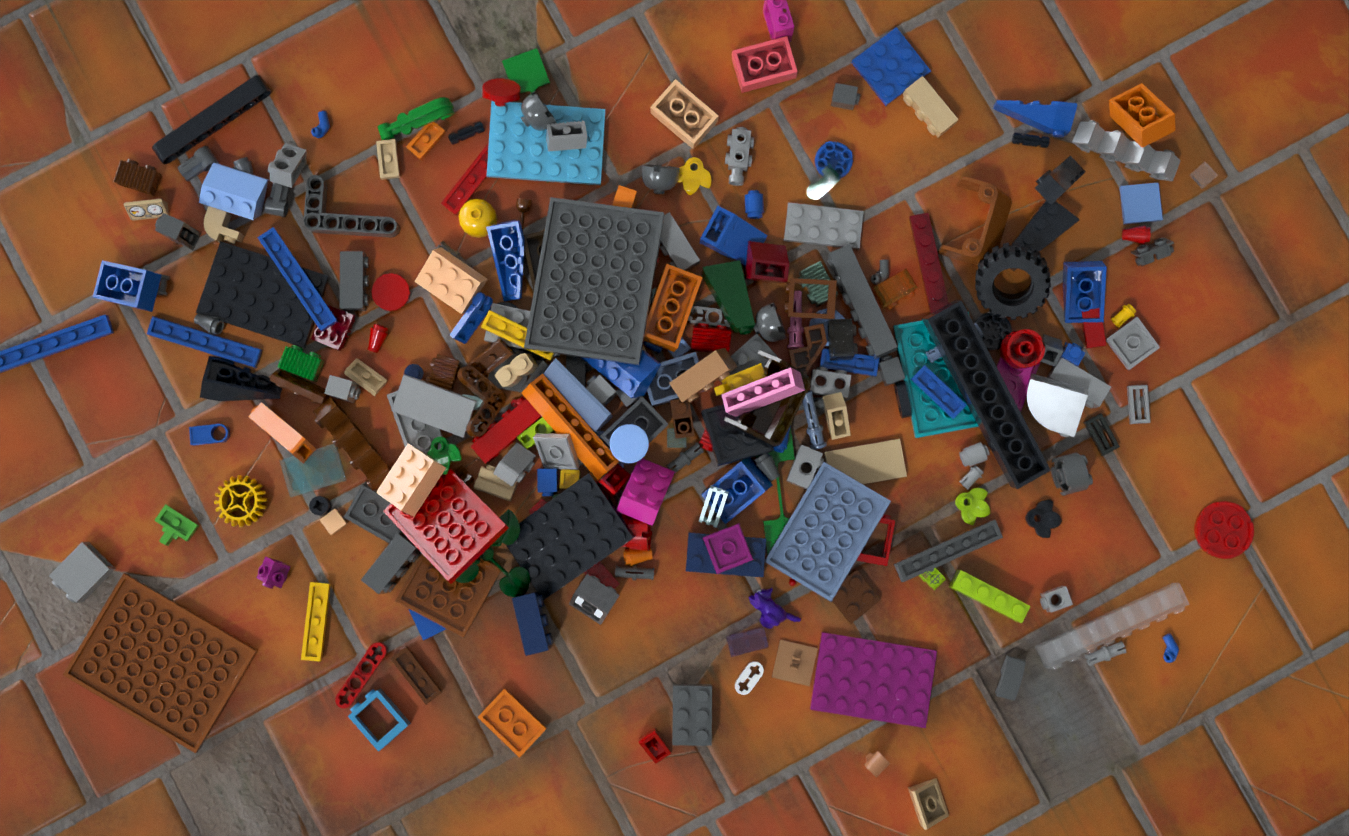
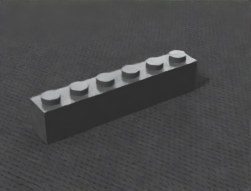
M850 244L830 252L828 260H826L830 271L834 270L836 275L834 279L837 280L838 288L841 287L844 292L842 294L843 300L852 309L850 314L853 321L858 322L860 327L858 332L861 338H865L868 344L866 345L868 354L870 356L873 355L876 360L896 351L897 344Z

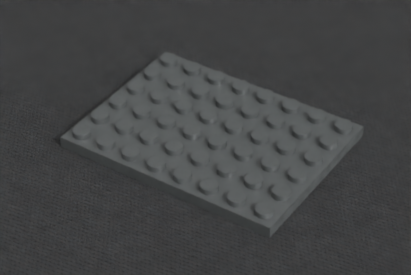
M550 197L524 348L640 366L665 216L664 212Z

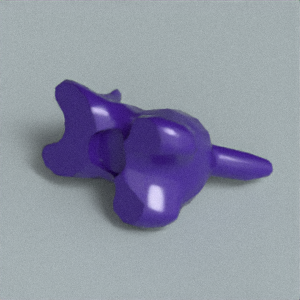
M772 588L768 590L759 589L754 596H749L752 606L761 611L762 615L759 620L765 628L772 629L786 619L793 622L801 621L800 617L787 613L772 600Z

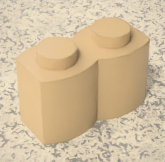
M523 353L516 356L510 365L500 368L496 372L495 377L502 387H513L521 381L523 376L533 373L538 364L531 354Z

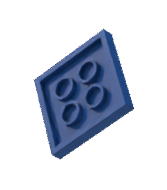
M897 27L851 62L885 106L902 95L905 89L920 77H926L931 72Z

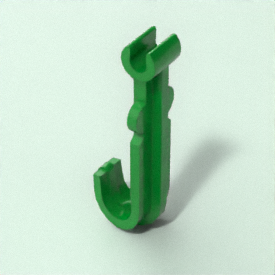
M442 97L409 111L408 115L400 113L397 116V121L377 126L381 139H395L394 135L401 132L405 135H410L413 128H421L440 118L445 120L455 114L454 106L449 98Z

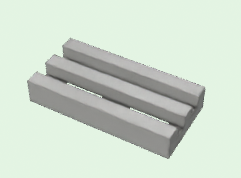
M1148 385L1127 386L1129 424L1150 423ZM1139 389H1142L1144 419H1142L1141 416V401ZM1133 390H1135L1137 420H1135Z

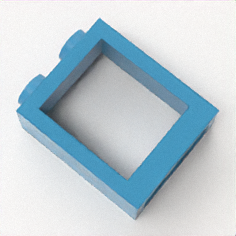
M381 688L377 691L371 690L365 696L367 700L362 704L360 702L355 704L350 709L352 713L348 716L378 752L411 724ZM376 698L382 702L399 722L380 740L373 735L357 716Z

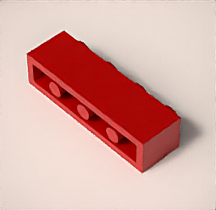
M522 397L516 403L517 407L512 411L509 409L501 416L503 419L498 423L493 422L483 436L472 440L473 444L470 447L485 464H489L515 442L520 434L542 418L525 397Z

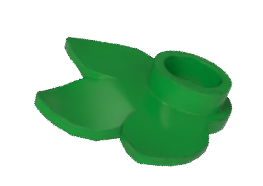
M436 437L431 442V449L427 455L446 467L443 472L446 475L451 461L462 460L461 452L456 445L449 444L445 437ZM438 443L441 444V449H438Z

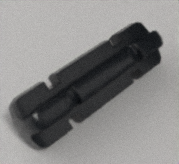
M479 121L474 123V126L469 125L458 130V133L453 132L449 134L448 138L450 143L454 145L459 143V140L463 141L475 136L477 132L478 134L484 132L485 128L482 122Z
M1014 133L1012 135L1013 144L1022 143V145L1034 147L1040 145L1042 148H1047L1050 142V138L1045 136L1040 138L1037 135H1022L1021 133Z

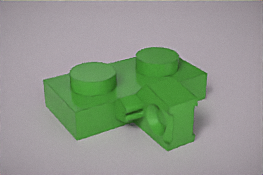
M166 504L154 520L164 526L162 531L165 533L159 541L169 546L173 539L177 540L179 537L189 542L199 527L198 524Z

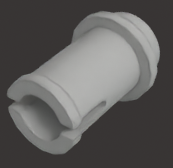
M976 465L970 467L971 470L959 481L967 490L978 478H982L983 471Z

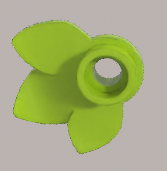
M973 488L968 493L963 492L957 496L955 504L961 511L963 521L967 524L974 525L976 517L990 515V507L984 501L988 494L985 489ZM965 499L968 501L966 506L964 505Z

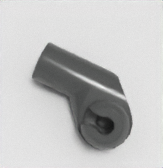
M889 260L879 261L880 270L870 278L874 285H881L889 278Z

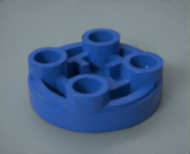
M826 142L818 149L815 156L816 170L822 177L829 180H838L845 177L853 164L852 151L840 142Z

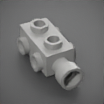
M744 127L732 129V135H728L727 139L730 153H726L725 164L728 165V170H732L731 175H729V184L734 186L744 185L743 171L747 172V167H751L752 155H749V148L753 149L754 137H751V131ZM737 138H744V141H738ZM735 156H742V159L737 160Z

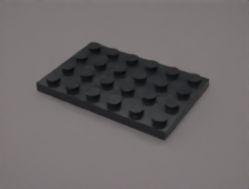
M220 241L196 313L220 317V320L224 321V323L306 348L314 320L271 257ZM302 267L323 298L330 277Z
M592 472L519 523L520 533L517 540L511 545H506L520 567L525 568L529 572L530 582L538 594L542 595L543 600L635 537L620 513L616 511V507Z

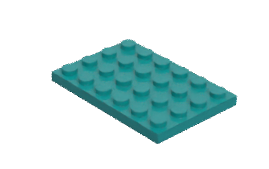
M923 320L894 325L893 330L899 360L905 376L903 381L906 384L911 407L914 437L920 438L979 427L968 405L952 419L910 380L925 365L966 403L943 358L941 357L932 363L927 358L925 352L935 348L936 345Z

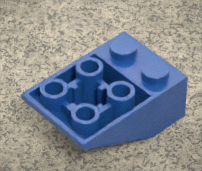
M717 206L700 238V244L733 261L740 260L741 265L746 267L748 241L764 243L768 235L734 213Z

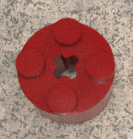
M1030 329L1009 333L1003 339L1000 348V356L1004 362L1016 369L1035 366L1042 360L1045 353V346L1041 336Z

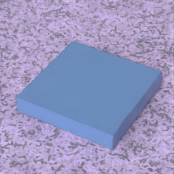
M1159 183L1119 187L1123 224L1163 220Z

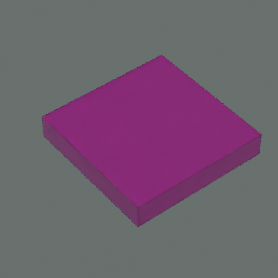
M740 524L703 537L716 574L753 560Z

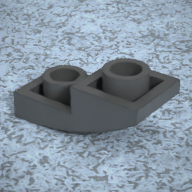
M1006 656L1000 671L1002 676L995 691L996 696L1015 701L1024 673L1025 660Z

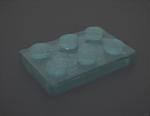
M334 444L316 449L304 464L295 456L279 460L290 497L347 481L338 448Z

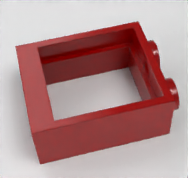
M883 515L879 522L887 524L882 557L861 553L856 561L882 566L888 565L895 520H891L890 515Z

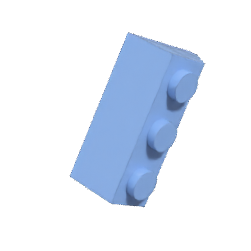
M213 163L202 184L199 203L254 220L262 214L268 179Z

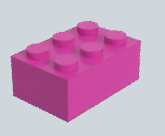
M642 458L636 463L616 511L653 526L675 472Z

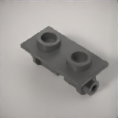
M1158 238L1154 241L1155 243L1138 246L1137 250L1131 251V254L1137 256L1135 259L1137 266H1144L1155 261L1154 254L1157 260L1170 256L1174 252L1172 247L1174 242L1166 238Z

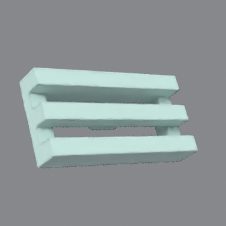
M710 486L698 522H706L707 525L711 524L717 528L729 492ZM714 491V492H716V495H715V498H714V501H713V504H712V507H711L709 516H708V518H707V517H704V516H705V513H706V510H707V507H708V504H709V501H710L712 492ZM723 494L716 519L712 520L719 495Z

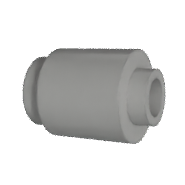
M981 442L966 447L962 452H959L960 459L965 467L968 465L971 467L988 460L987 456L990 455L987 446L982 445Z

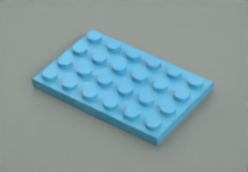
M491 101L487 177L601 185L605 109L546 105L557 124L563 122L570 123L571 121L573 123L575 121L582 122L583 120L587 131L586 148L548 152L546 130L538 131L531 127V125L527 128L521 119L523 117L521 111L522 103L507 102L505 106L500 107Z

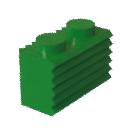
M292 345L291 348L286 346L278 368L317 382L325 361L320 359L321 355L311 351L308 355L302 352L303 348Z

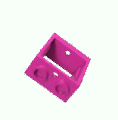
M764 0L763 14L771 40L787 36L790 42L792 40L794 24L787 0Z

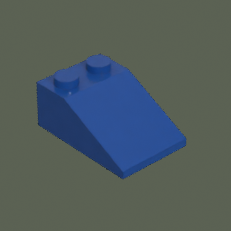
M1102 261L1063 262L1065 323L1104 322L1107 266ZM1099 308V318H1082V311L1086 312L1090 309Z
M751 458L739 462L712 485L729 492L720 519L727 524L773 486ZM708 488L704 493L701 494L702 497H703L705 500H706V497H707L709 488ZM714 491L712 492L709 501V505L711 507L716 495V492ZM723 494L719 495L714 510L716 514L718 513Z

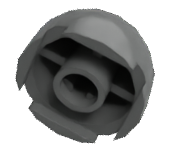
M535 91L524 99L521 105L523 114L521 119L527 128L531 125L535 130L543 131L546 130L548 124L557 123Z
M642 165L643 183L647 188L653 189V193L665 194V190H671L677 184L680 168L662 165Z
M774 302L765 305L757 312L754 326L755 332L761 334L763 339L770 342L781 341L787 338L781 317L776 313L777 307Z

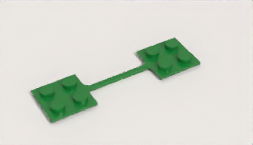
M537 48L502 61L508 79L520 85V94L536 92L538 87L550 83Z
M791 428L787 449L783 453L776 451L768 453L772 455L777 469L779 462L795 460ZM779 477L776 478L780 517L777 520L763 521L767 556L790 519L786 518L783 514Z

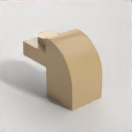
M208 206L204 217V228L212 239L220 243L224 238L225 241L235 244V241L242 243L244 238L242 233L227 228L232 215L226 211Z

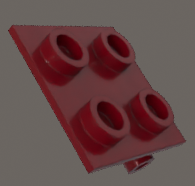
M327 305L338 322L323 332L316 325L311 339L341 351L346 343L345 337L349 338L346 335L347 332L351 333L349 329H352L354 322H356V316Z

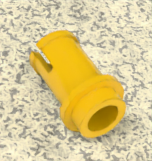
M1130 304L1123 305V309L1112 317L1111 321L1120 328L1130 317L1135 316L1136 310Z

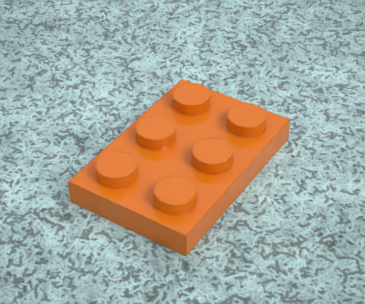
M506 688L478 716L519 758L547 729Z

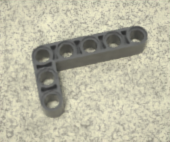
M312 175L308 178L304 225L311 232L389 238L399 234L400 226L391 217L326 213L327 183L318 175ZM316 182H321L320 188L313 189ZM315 200H319V206L312 208V203ZM313 219H318V224L314 227H311V221ZM337 220V225L334 228H329L330 222ZM351 221H356L355 228L348 229V224ZM374 222V229L367 230V225ZM393 223L394 229L386 231V226Z

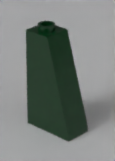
M740 260L704 266L701 272L702 277L734 334L746 335L751 333L755 322Z

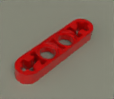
M376 642L369 647L336 695L335 702L338 707L348 708L355 702L388 653V648L384 643ZM381 646L383 654H378L375 657V660H378L376 663L373 659L368 658V655L372 657L376 652L374 647L378 648ZM366 661L372 664V670L369 673L364 672L362 669V665ZM353 678H359L361 681V686L358 689L351 686ZM346 687H347L350 691L356 693L355 695H353V693H351V694L348 696L347 699H348L349 703H347V702L344 703V704L341 703V702H342V698H340V697H341V696H345V695L349 692L348 690H345Z

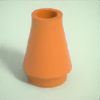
M651 548L650 551L624 549L625 565L630 564L632 566L646 560H651Z

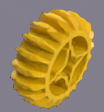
M238 475L236 480L232 476L230 477V482L227 480L223 481L225 487H218L222 492L215 493L219 500H215L214 504H219L220 506L215 510L216 512L222 511L219 518H225V523L231 522V526L238 524L239 527H244L246 523L247 526L252 525L251 519L254 522L258 521L256 515H264L260 509L267 508L265 505H262V502H267L268 500L267 498H262L266 491H259L263 485H256V479L250 481V476H245L243 479L242 475ZM245 485L250 490L241 494L239 491H236L235 487ZM230 494L232 500L231 503L227 505V498ZM254 497L255 503L252 509L250 500ZM238 498L244 499L242 501L244 502L243 505L238 504ZM238 509H241L242 511L246 512L247 515L243 517H237L233 515L231 512H233L234 510L236 511Z

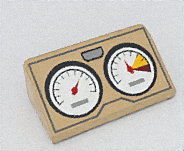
M162 199L124 203V207L131 220L159 218L163 213L169 215L168 203Z

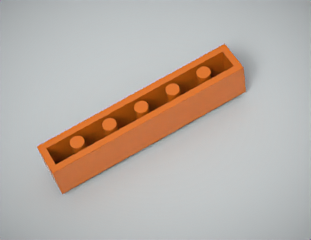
M543 373L521 392L557 434H570L577 457L593 473L597 480L619 462L613 456L611 450Z

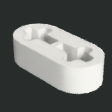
M750 662L737 678L735 689L739 694L746 695L750 693L762 677L764 669L759 662ZM756 665H758V666H759L758 670L760 671V673H759V674H756V673H755V674L750 678V677H749V675H750V673H751L750 667H751V666L755 667ZM748 678V689L740 691L739 682L743 683Z

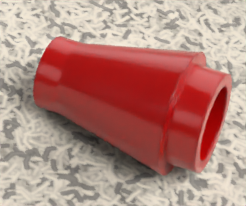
M1144 225L1122 229V240L1141 244L1150 242V227Z
M374 323L373 327L370 328L367 350L378 353L389 334L387 333L389 328Z

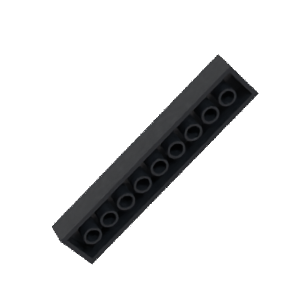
M954 300L922 318L1010 487L1019 489L1051 471L962 300Z

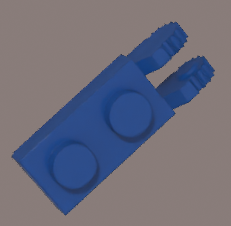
M481 292L477 293L472 299V304L454 327L450 336L466 344L486 316L490 306H492L493 299Z

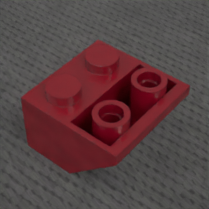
M748 241L745 279L780 284L788 282L789 259L786 246Z

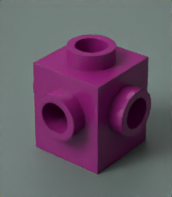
M265 556L262 565L258 569L256 578L263 582L262 585L271 589L274 586L282 588L283 583L287 579L290 566L282 561Z

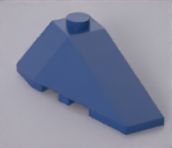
M997 100L993 105V109L1047 134H1053L1054 137L1061 138L1071 131L1077 103L1051 101L1050 105H1043L1040 101L1024 104L1023 101Z
M512 220L487 226L503 300L521 299L524 236L519 220Z

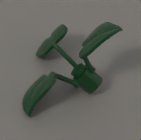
M508 509L499 516L508 526V529L491 546H501L502 543L511 545L519 536V521L515 514ZM491 546L456 579L460 583H468L474 580L479 573L477 564L480 563L481 558L484 561L490 560L506 575L499 581V587L505 595L509 597L522 596L527 592L530 583L529 572L523 567H513L508 573L493 558L494 550Z

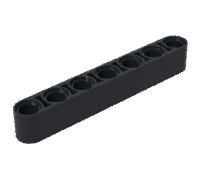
M260 75L252 77L157 141L152 146L153 151L162 164L171 163L271 94L270 88Z

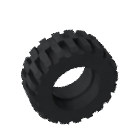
M1017 242L1014 243V246L1004 243L1002 248H999V246L992 248V253L987 252L984 255V260H980L978 270H976L975 287L978 300L981 301L984 309L989 308L990 314L996 315L997 313L999 318L1005 319L1006 316L1011 317V320H1016L1018 316H1021L1023 319L1028 317L1030 312L1032 314L1038 311L1037 306L1042 307L1045 304V298H1048L1049 288L1051 287L1049 267H1047L1045 258H1041L1039 251H1032L1031 246L1026 244L1025 247H1021V243ZM1018 268L1026 271L1031 276V284L1020 293L1007 294L996 288L994 279L1003 270Z

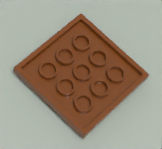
M421 554L395 602L465 638L501 570L480 558V563L477 564L479 573L474 580L468 583H460L455 580L450 584L430 561Z

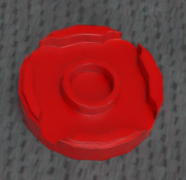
M394 273L378 277L371 290L375 304L381 309L390 312L400 310L407 304L410 298L408 283L400 275Z

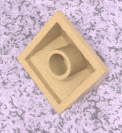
M937 778L908 787L919 823L924 830L929 829L949 816Z

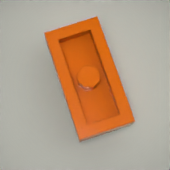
M431 122L418 132L406 148L422 160L446 132L437 123Z

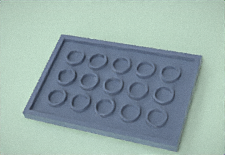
M823 462L765 562L832 602L891 501Z

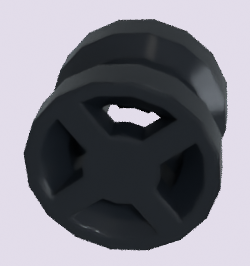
M321 496L314 497L309 504L310 511L314 515L320 516L328 514L332 507L330 500Z

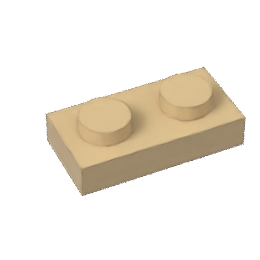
M396 140L376 141L380 179L400 178Z
M358 358L344 372L346 376L374 396L387 383V379Z

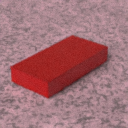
M1099 308L1090 309L1086 312L1082 311V318H1099ZM1083 322L1082 327L1086 349L1106 346L1103 322Z

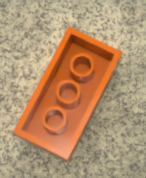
M669 264L665 265L649 307L644 341L672 352L678 349L703 277Z

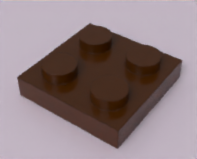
M855 570L846 577L832 602L847 621L852 624L881 599L860 573Z

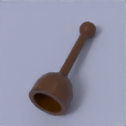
M517 199L516 207L521 212L520 223L522 232L525 212L530 210L532 200Z

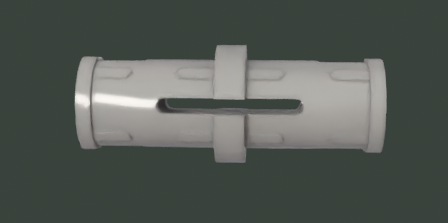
M1120 641L1108 647L1102 646L1100 650L1085 654V659L1088 658L1086 661L1089 666L1104 660L1110 661L1112 657L1126 653V649H1123L1125 645Z

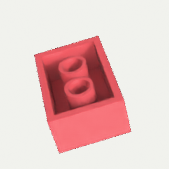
M787 36L732 51L731 58L741 93L796 79L797 68Z

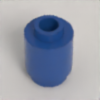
M758 190L748 191V194L745 195V214H747V218H763V194H760Z

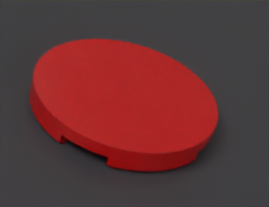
M1219 501L1207 505L1199 513L1195 522L1194 532L1196 540L1204 552L1215 558L1231 559L1239 556L1250 547L1254 537V524L1242 506L1229 501Z

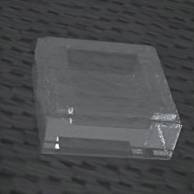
M1203 162L1190 174L1191 178L1202 189L1218 176L1206 162Z

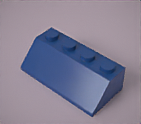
M643 349L640 366L581 357L630 398L645 395L661 366L657 360Z

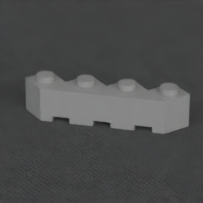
M1093 120L1088 122L1080 121L1072 142L1082 151L1087 153L1090 150L1100 154V158L1113 163L1119 161L1125 164L1124 167L1136 172L1145 171L1150 173L1149 177L1157 180L1173 181L1181 161L1175 156L1173 151H1155L1150 144L1142 148L1137 142L1130 141L1122 131H1105L1099 126L1098 122Z

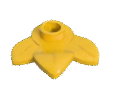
M689 158L684 166L679 167L678 182H683L684 190L688 195L694 194L700 185L710 188L711 175L709 171L703 168V163L699 158ZM696 163L698 165L697 170H691V164Z

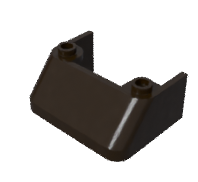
M759 350L757 354L768 360L764 367L765 377L791 367L801 373L805 391L755 409L753 414L745 412L739 417L738 422L725 417L724 421L770 445L779 446L784 440L810 387L811 380L809 376L784 360Z

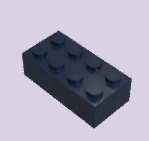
M688 533L686 572L716 574L703 537L710 534ZM745 537L753 560L719 574L763 577L766 538Z

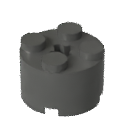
M1072 453L1052 459L1051 463L1054 462V467H1051V474L1056 488H1061L1063 491L1060 492L1061 495L1065 496L1087 490L1089 485L1093 484L1092 476L1088 473L1086 467L1088 462L1085 455Z

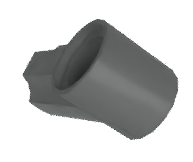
M204 146L199 148L192 158L177 168L185 180L190 181L203 171H209L213 163L219 164L210 148Z
M273 182L270 197L267 198L265 203L266 214L286 217L289 208L287 200L290 187Z

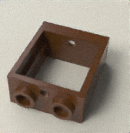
M790 278V282H786V293L789 294V301H785V313H788V317L835 319L837 280ZM795 283L829 285L827 314L793 312Z

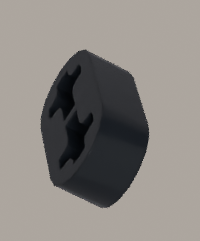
M904 381L894 383L901 418L911 417L912 413L906 384Z

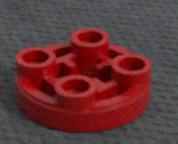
M496 78L486 81L482 86V97L495 102L496 106L502 107L507 102L520 100L521 87L513 80Z

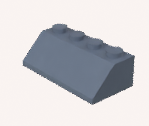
M557 359L544 372L546 378L596 433L613 417Z

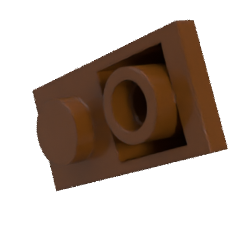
M680 399L670 400L675 439L695 436L689 401L681 402Z

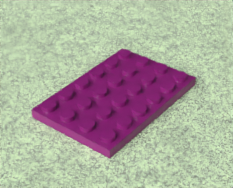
M821 632L810 710L926 728L937 651Z

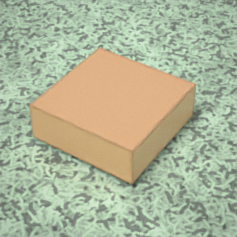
M336 508L320 519L330 535L335 534L348 524Z

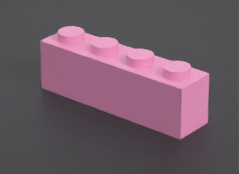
M790 367L721 395L726 413L737 417L745 412L753 411L805 391L801 373Z

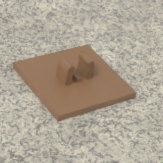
M780 640L772 678L810 686L818 648Z

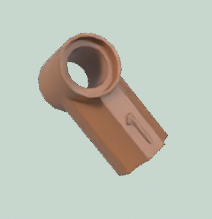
M877 751L876 753L869 752L866 755L864 766L877 778L890 763Z

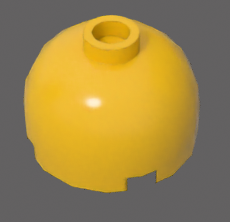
M473 199L466 202L460 209L459 222L464 232L468 235L481 238L488 235L487 226L497 223V215L491 204L485 200Z

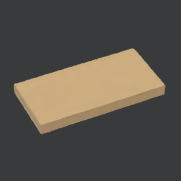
M900 439L824 452L827 464L861 484L907 477Z

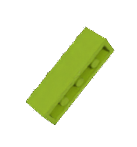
M956 570L948 586L1018 623H1023L1031 607L962 570Z

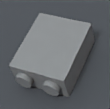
M82 542L49 576L53 579L52 583L57 588H62L67 593L65 596L71 602L80 603L84 602L116 568L89 542Z

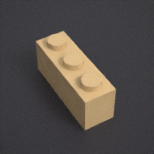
M923 76L905 89L903 93L904 102L908 106L913 107L917 118L927 124L928 131L932 135H936L937 138L952 128L959 120Z

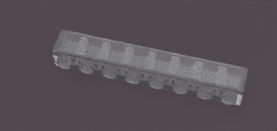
M1172 583L1040 643L1035 648L1044 667L1055 670L1063 666L1062 663L1067 660L1072 662L1079 659V655L1082 653H1093L1098 650V646L1102 644L1104 646L1110 645L1115 642V638L1120 636L1122 638L1133 634V630L1137 628L1139 630L1145 629L1150 626V622L1155 620L1157 622L1168 618V614L1172 612L1174 614L1180 613L1185 610V606L1190 604L1180 583Z

